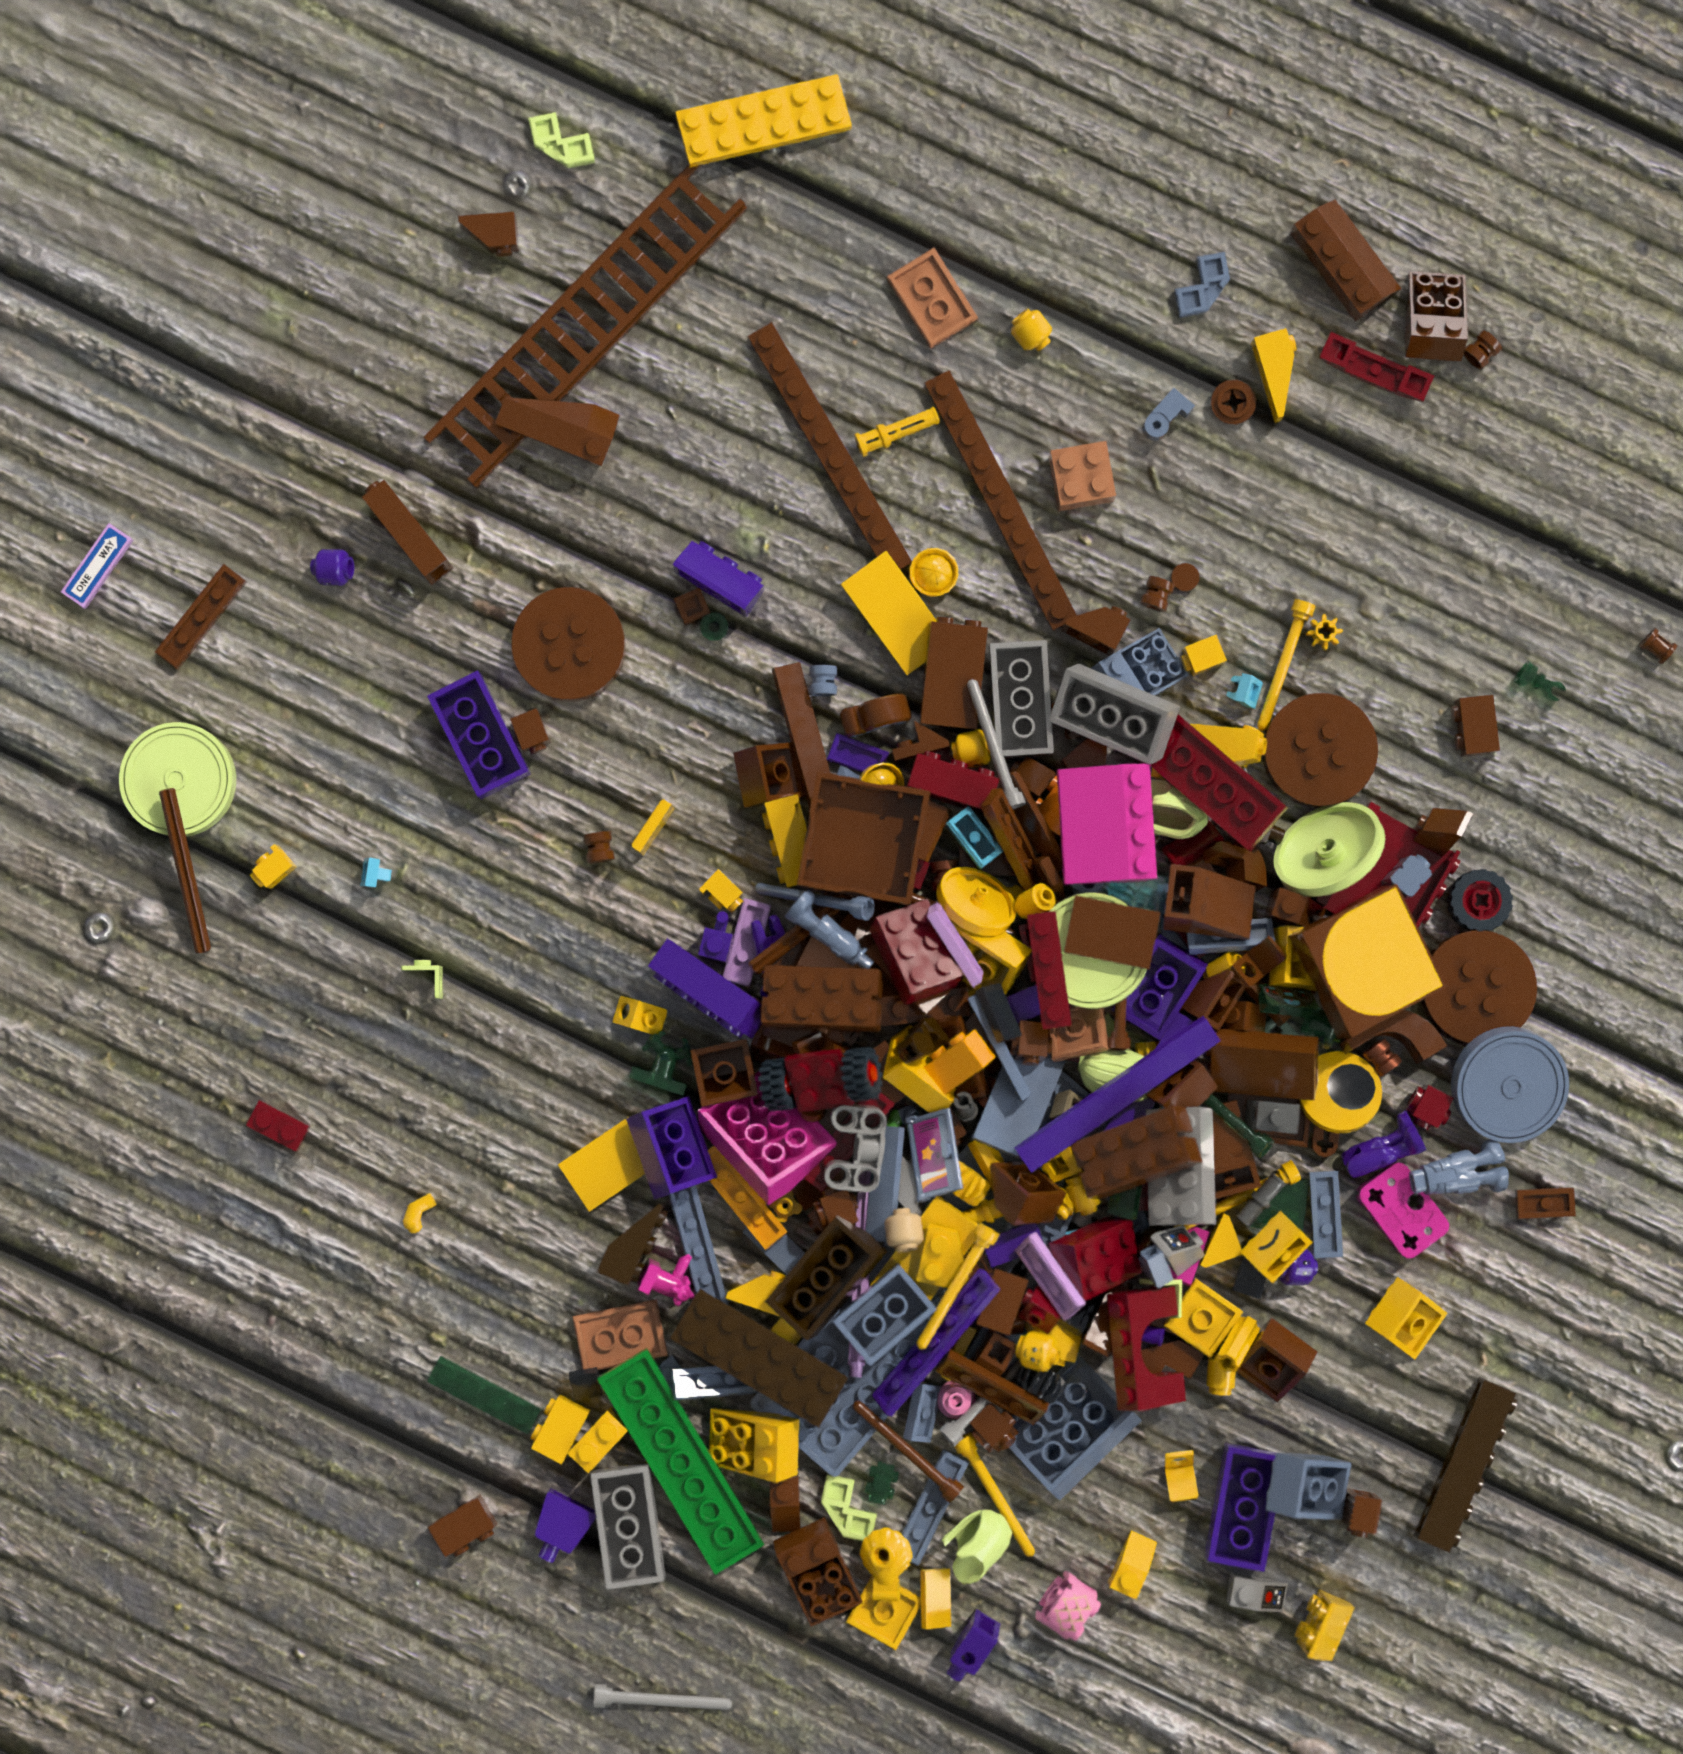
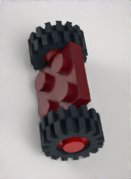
M872 1047L849 1049L844 1054H842L841 1049H833L765 1060V1062H762V1068L759 1070L761 1074L759 1076V1082H761L759 1089L763 1092L761 1096L762 1101L765 1100L764 1105L768 1107L769 1111L788 1110L798 1107L799 1112L837 1108L839 1106H852L855 1101L876 1099L881 1094L882 1090L880 1087L883 1085L881 1081L883 1075L880 1072L881 1063H878V1054H875L876 1051Z

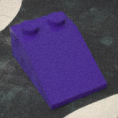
M1159 933L1155 940L1150 969H1147L1137 989L1127 997L1126 1020L1161 1040L1204 973L1208 963L1193 954L1189 955L1187 950Z

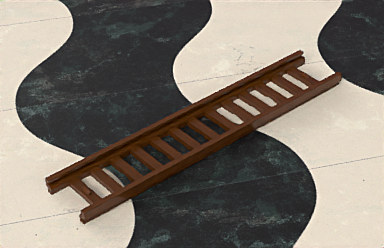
M688 165L423 437L431 444L447 428L482 462L468 478L469 482L476 489L527 438L515 432L509 434L503 427L496 425V420L474 400L485 388L501 404L505 397L512 398L493 379L505 368L538 400L562 402L748 210L745 203L739 199L724 214L688 180L702 165L689 167ZM678 189L684 192L715 222L706 234L668 200ZM659 209L696 242L686 254L649 220ZM640 228L677 262L667 274L630 240ZM620 249H623L657 282L647 294L610 260ZM601 268L638 302L628 314L591 280ZM582 288L619 322L608 334L571 300ZM562 308L599 342L589 354L552 320ZM543 328L580 362L570 374L532 340ZM523 348L560 382L550 394L513 360ZM465 408L502 442L492 454L486 451L454 420Z

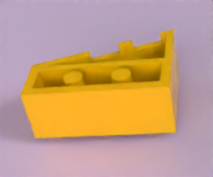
M798 794L766 802L767 812L762 813L766 830L772 829L774 837L773 840H769L773 857L779 856L781 867L776 868L780 884L786 883L787 888L797 887L803 846L807 833Z

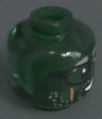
M1317 1008L1312 1013L1307 1012L1300 1031L1304 1036L1319 1037L1318 1047L1323 1049H1330L1334 1042L1340 1044L1342 1039H1337L1324 1009Z

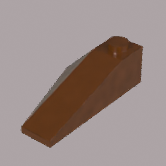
M505 397L495 424L592 465L601 467L612 442L620 415L595 404Z

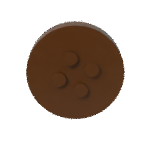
M562 587L546 591L525 606L514 625L512 654L516 667L533 689L550 699L575 702L596 696L615 680L625 658L626 640L618 616L605 600L588 590Z
M1313 693L1294 699L1273 717L1264 735V738L1267 739V748L1262 758L1270 781L1285 797L1295 803L1308 807L1330 806L1342 803L1356 795L1370 780L1378 759L1377 736L1367 715L1353 702L1334 694Z
M1468 931L1446 939L1431 952V956L1446 987L1421 1000L1426 1015L1439 1031L1456 1041L1469 1044L1474 1038L1486 1031L1508 1026L1521 1028L1525 1024L1536 1002L1537 979L1530 959L1514 941L1491 931Z

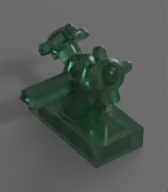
M664 1031L649 1036L642 1050L645 1052L652 1047L656 1052L651 1070L646 1071L632 1067L629 1078L685 1095L688 1084L673 1080L672 1075L677 1060L685 1058L687 1067L692 1065V1048L688 1044V1040L683 1038V1047L674 1049L671 1046H665L661 1042L660 1038L666 1034Z

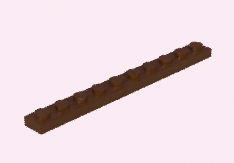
M771 322L748 335L750 343L875 556L877 557L884 551H887L900 570L911 565L912 560L773 323Z
M950 370L924 382L937 411L1052 632L1063 627L1067 618L1077 616Z

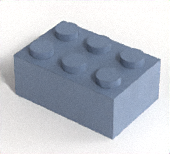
M897 1263L832 1318V1320L871 1366L937 1309L899 1263Z
M1276 1452L1272 1463L1273 1473L1270 1488L1267 1492L1266 1510L1294 1518L1341 1520L1351 1462L1324 1455Z

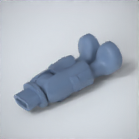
M809 889L805 891L784 917L810 931L809 935L830 948V951L836 957H840L852 966L858 964L862 969H869L874 961L865 954L867 949H861L859 941L850 932L841 928L827 914L820 920L811 909L815 899L814 893Z
M1489 1139L1482 1143L1481 1152L1475 1155L1469 1150H1463L1456 1153L1453 1152L1446 1158L1433 1161L1427 1165H1421L1418 1170L1409 1172L1411 1190L1414 1194L1423 1192L1426 1195L1445 1193L1465 1194L1476 1192L1480 1185L1488 1184L1493 1192L1505 1191L1509 1181L1508 1169L1506 1167L1500 1166L1484 1172H1475L1476 1167L1505 1162L1503 1149L1497 1141Z

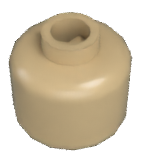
M909 1208L893 1210V1216L886 1218L884 1225L888 1246L895 1248V1252H907L918 1249L917 1245L923 1241L922 1222L918 1214L910 1213Z

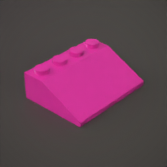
M1121 764L1057 770L1064 885L1146 882L1157 879L1150 764Z
M758 1071L755 1073L758 1090L757 1096L704 1106L698 1110V1119L701 1132L769 1205L791 1191L837 1145V1142L818 1121L808 1122L802 1119L798 1113V1107L788 1110L769 1111L768 1107L764 1105L765 1100L762 1101L761 1098L763 1092L759 1089V1086H761L759 1076L761 1074Z

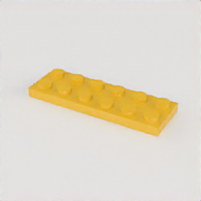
M838 74L676 111L675 115L689 167L852 129Z

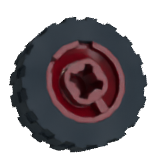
M1487 869L1473 870L1462 874V876L1454 881L1453 886H1450V893L1447 896L1449 907L1447 908L1452 915L1451 918L1461 928H1466L1468 931H1490L1501 926L1510 916L1509 912L1513 908V894L1511 895L1509 884L1507 885L1505 879L1502 876H1498L1496 872L1487 871Z

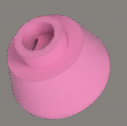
M952 1380L942 1385L938 1395V1408L945 1416L952 1419H959L976 1402L974 1392Z

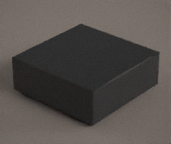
M597 1367L569 1372V1380L575 1401L603 1396L602 1386L597 1380V1377H599Z

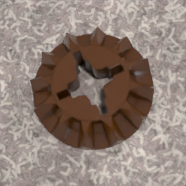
M1225 381L1217 386L1212 394L1211 408L1215 417L1223 421L1224 424L1238 425L1252 416L1255 410V394L1250 386L1242 381ZM1231 392L1235 400L1245 401L1237 405L1235 414L1231 406L1222 405L1229 401Z

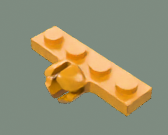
M715 1146L711 1147L708 1153L717 1178L711 1179L709 1182L767 1251L783 1238L788 1231L766 1206L765 1201Z

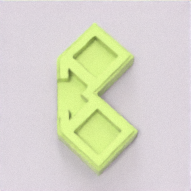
M556 112L528 118L536 149L566 168L595 163L589 133L561 139Z
M827 1474L821 1499L822 1506L843 1537L863 1541L874 1530L877 1513L849 1508L855 1479L841 1476L833 1477Z

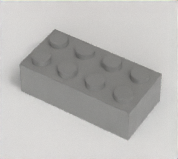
M1047 640L990 643L989 663L993 727L1004 759L1026 758V756L1029 758L1051 757L1054 754L1052 722L1049 721L1051 701Z
M1076 664L1066 668L1049 721L1151 765L1163 758L1180 706L1084 665Z
M1186 1108L1193 1132L1189 1134L1178 1133V1136L1195 1137L1203 1162L1148 1182L1149 1225L1216 1224L1213 1112L1211 1108ZM1146 1109V1115L1162 1109Z
M646 1462L593 1470L591 1481L606 1590L663 1582L666 1575L649 1464Z

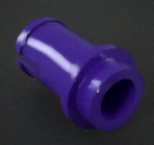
M1148 1325L1141 1341L1161 1347L1165 1329Z

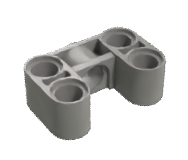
M853 1104L852 1106L832 1108L830 1118L834 1127L839 1131L855 1133L852 1161L832 1160L828 1162L824 1168V1178L827 1184L835 1189L871 1192L878 1186L880 1180L881 1163L883 1162L885 1149L886 1118L883 1112L875 1106ZM848 1110L851 1112L852 1118L849 1123L839 1124L836 1121V1115L839 1111ZM876 1113L880 1116V1122L876 1127L870 1128L865 1125V1118L868 1114ZM835 1167L845 1170L844 1178L840 1181H833L829 1178L830 1171ZM868 1170L873 1173V1180L869 1184L858 1182V1176L862 1171Z

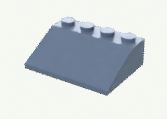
M1077 1354L1075 1363L1067 1362L1056 1373L1063 1377L1066 1382L1063 1392L1055 1403H1049L1047 1412L1034 1425L1016 1415L1012 1416L1016 1420L1013 1426L1019 1433L1015 1436L1016 1440L1009 1448L1050 1493L1059 1500L1142 1421L1134 1411L1117 1410V1399L1114 1390L1079 1354Z

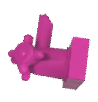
M687 1254L679 1258L672 1274L662 1270L659 1262L648 1258L641 1277L637 1282L638 1290L646 1294L653 1290L673 1298L676 1306H680L682 1301L694 1299V1294L689 1287V1277L684 1276L692 1256Z

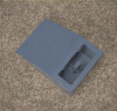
M1160 628L1103 659L1091 668L1155 696L1189 676Z

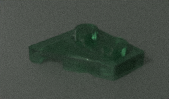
M1302 1179L1292 1185L1284 1186L1270 1202L1271 1207L1269 1209L1265 1208L1252 1223L1251 1227L1263 1229L1268 1221L1281 1211L1303 1232L1309 1180Z

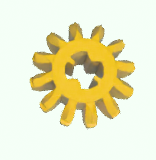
M959 1161L963 1189L952 1193L966 1203L978 1206L988 1195L987 1193L991 1188L989 1181L971 1167Z

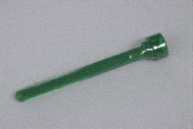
M1212 1094L1204 1101L1209 1108L1249 1141L1250 1151L1258 1158L1266 1155L1274 1145L1275 1141L1266 1133H1256Z

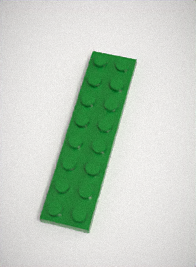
M645 1348L597 1377V1380L714 1574H718L764 1546L762 1538L679 1400L674 1401L673 1390L649 1350Z

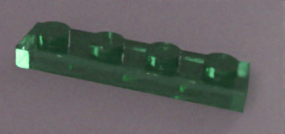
M442 1355L439 1357L427 1380L428 1383L526 1434H529L542 1409V1407Z

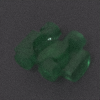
M878 1461L877 1466L871 1465L869 1476L873 1477L874 1480L873 1483L867 1482L864 1492L870 1494V1502L885 1505L887 1499H893L895 1489L890 1488L891 1482L897 1483L899 1472L894 1471L895 1465Z

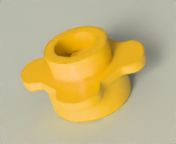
M792 1191L769 1204V1207L776 1212V1218L779 1222H786L788 1217L793 1214H799L802 1210L801 1204L797 1203L794 1199ZM787 1203L788 1207L783 1208L782 1204Z

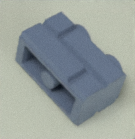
M1419 854L1416 857L1412 855L1401 859L1393 867V871H1390L1381 881L1382 885L1386 886L1397 883L1404 899L1410 898L1420 889V885L1424 884L1432 875L1429 869L1431 865Z

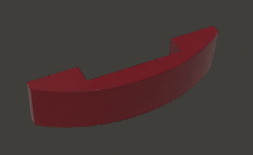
M1330 332L1319 359L1360 381L1419 402L1424 401L1434 379L1432 374L1410 365L1408 367L1400 365L1356 346V342L1333 332Z

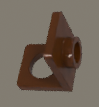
M1268 936L1231 966V969L1246 988H1250L1264 975L1283 962L1287 956L1272 937ZM1242 964H1246L1252 969V978L1243 973Z

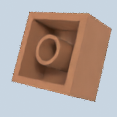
M1106 441L1050 451L1049 462L1058 511L1114 502L1116 492Z

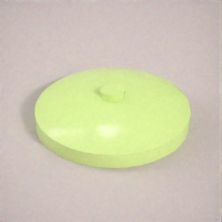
M1342 802L1317 808L1301 817L1285 832L1282 842L1277 845L1274 853L1275 871L1287 889L1304 896H1323L1341 891L1365 876L1378 861L1385 843L1383 826L1376 814L1361 804Z

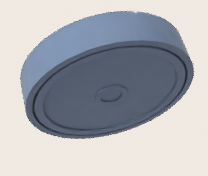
M1499 1027L1480 1034L1463 1049L1453 1068L1451 1092L1457 1111L1465 1122L1478 1133L1497 1142L1517 1143L1530 1140L1542 1134L1558 1119L1568 1098L1569 1076L1562 1056L1547 1040L1524 1028Z

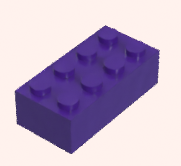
M478 670L427 695L478 798L482 800L531 775L482 674Z
M668 938L648 965V967L655 971L653 977L739 1038L745 1034L752 1039L762 1025V1004Z
M1230 1443L1224 1444L1204 1554L1207 1561L1265 1572L1275 1512L1266 1510L1267 1492L1271 1484L1272 1463L1276 1452Z

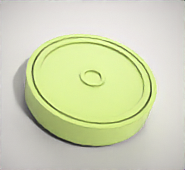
M165 723L145 731L130 745L120 766L119 787L123 802L131 815L146 828L167 836L169 835L159 792L162 789L174 788L185 835L192 836L214 826L228 811L236 790V770L227 748L213 734L188 723Z
M1083 893L1076 895L1128 906L1123 901L1106 894ZM1071 896L1058 903L1049 911H1056L1069 1004L1085 1009H1100L1115 1005L1126 999L1137 989L1147 969L1064 953L1075 896Z

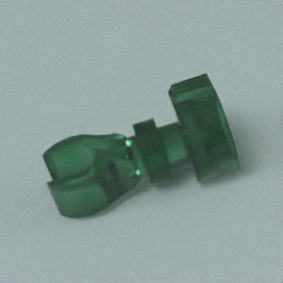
M1527 661L1514 678V683L1522 687L1531 682V686L1535 689L1539 688L1547 700L1559 701L1557 697L1552 695L1551 689L1555 686L1561 691H1566L1565 686L1561 682L1545 679L1546 675L1541 672L1538 674V667Z

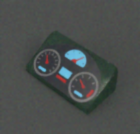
M1264 984L1258 985L1260 1012L1312 1018L1320 1011L1311 990Z

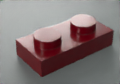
M262 1100L258 1101L246 1124L249 1128L294 1151L299 1150L311 1127Z

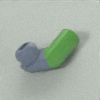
M911 1105L894 1109L888 1117L886 1126L905 1125V1118L914 1115L919 1117V1111Z

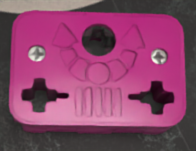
M1394 1162L1391 1166L1384 1167L1371 1179L1361 1184L1357 1188L1359 1194L1356 1195V1198L1392 1244L1395 1251L1400 1256L1413 1258L1445 1235L1449 1230V1222L1429 1195L1423 1192L1417 1194L1412 1192L1409 1168L1403 1163ZM1370 1189L1379 1191L1376 1195L1379 1203L1368 1200L1371 1196ZM1410 1195L1419 1197L1417 1207L1408 1206ZM1403 1234L1413 1237L1411 1240L1413 1246L1411 1248L1403 1246L1405 1243Z

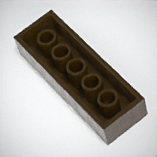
M702 1289L698 1290L670 1338L818 1428L849 1378Z

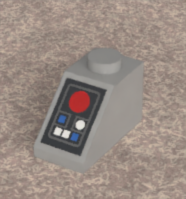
M1183 1225L1155 1233L1151 1236L1154 1244L1163 1252L1167 1264L1177 1276L1205 1256L1200 1247L1204 1244L1194 1230L1189 1233Z
M1231 1572L1226 1601L1230 1606L1255 1611L1283 1612L1288 1583Z

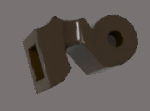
M934 1017L924 1018L908 1030V1035L904 1038V1041L897 1046V1052L904 1063L915 1065L949 1041L950 1038Z

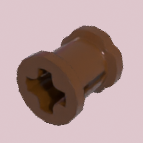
M1653 628L1643 639L1639 648L1642 650L1647 649L1658 658L1660 664H1663L1676 650L1678 645L1668 642L1658 634L1659 630L1657 628Z

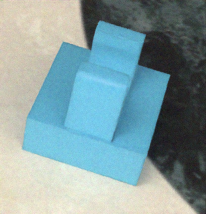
M1242 673V676H1233L1231 681L1238 684L1237 692L1227 691V697L1244 707L1255 709L1263 682L1249 674Z
M364 858L360 886L375 888L377 880L390 881L392 870L379 868L380 859Z

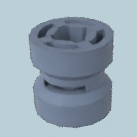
M809 666V676L812 678V684L809 686V695L836 696L837 685L834 684V678L837 676V666Z

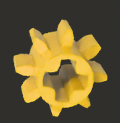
M1323 614L1320 619L1321 622L1318 623L1314 619L1310 621L1314 629L1308 631L1306 635L1312 636L1314 640L1311 644L1312 647L1320 644L1323 651H1326L1329 642L1335 646L1339 643L1335 636L1341 634L1343 630L1336 628L1337 618L1330 621ZM1323 626H1325L1326 631L1331 633L1326 639H1324L1323 634L1318 633Z

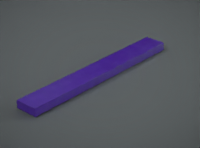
M1202 1016L1022 1141L1014 1149L1032 1173L1220 1042V1039L1207 1019Z

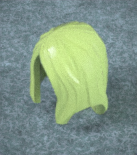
M1151 780L1154 834L1185 839L1201 832L1207 825L1209 816L1170 782Z
M1109 1049L1086 1055L1080 1065L1081 1078L1084 1085L1093 1093L1144 1056L1133 1051ZM1149 1090L1147 1093L1136 1099L1134 1102H1141L1147 1099V1094L1151 1090Z
M978 1510L965 1517L953 1530L943 1537L942 1542L945 1546L954 1537L957 1539L958 1550L952 1568L955 1577L962 1584L978 1582L1008 1548L1012 1531L1005 1517L992 1510Z

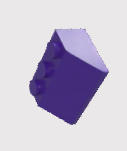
M691 541L672 564L675 573L747 618L765 590L764 585L761 584L762 579L750 571L745 574L738 570V564L726 556L721 559L714 555L713 552L715 550L702 541L699 544Z
M689 1096L626 1118L654 1200L717 1178Z

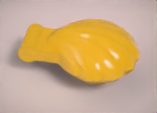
M887 1527L873 1530L864 1538L860 1549L862 1563L873 1575V1600L899 1601V1576L910 1566L913 1558L910 1543L899 1531Z

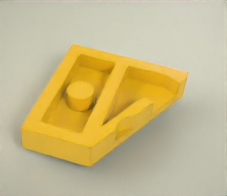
M929 1224L916 1281L949 1288L965 1260L957 1230ZM969 1277L967 1278V1280H966V1282L964 1283L963 1287H964V1286L967 1284V1282L969 1281Z

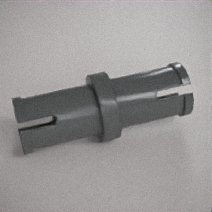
M958 1093V1099L954 1098L956 1116L961 1121L965 1130L973 1131L976 1129L975 1123L978 1124L979 1122L977 1105L973 1102L969 1093Z
M1272 1172L1257 1192L1253 1191L1250 1194L1252 1198L1236 1214V1217L1250 1228L1263 1210L1271 1207L1270 1202L1286 1186V1183Z

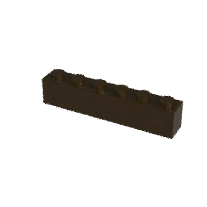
M1479 1377L1413 1536L1449 1553L1452 1547H1457L1462 1532L1459 1530L1463 1520L1467 1521L1472 1513L1473 1505H1470L1473 1496L1474 1494L1478 1495L1482 1489L1484 1479L1481 1477L1485 1468L1491 1466L1494 1460L1495 1452H1493L1496 1441L1500 1442L1505 1434L1506 1426L1503 1424L1507 1415H1512L1517 1404L1515 1392Z

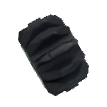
M1023 1366L1020 1367L1015 1379L1017 1386L1047 1403H1055L1063 1392V1387L1066 1383L1063 1377L1051 1370L1041 1372Z

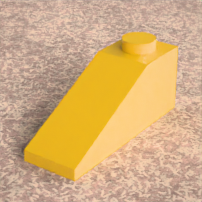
M1286 328L1254 337L1251 342L1274 423L1280 422L1284 416L1294 352L1297 350L1293 335H1288Z

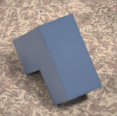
M1156 1244L1140 1252L1141 1257L1138 1259L1142 1270L1157 1288L1173 1281L1165 1256Z

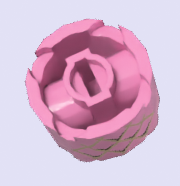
M1065 1571L1063 1572L1065 1578L1062 1579L1058 1576L1045 1591L1039 1602L1043 1607L1042 1612L1036 1610L1035 1617L1037 1621L1057 1632L1062 1638H1071L1076 1641L1083 1633L1084 1623L1089 1616L1093 1617L1098 1612L1101 1603L1096 1600V1590L1082 1583L1070 1572Z

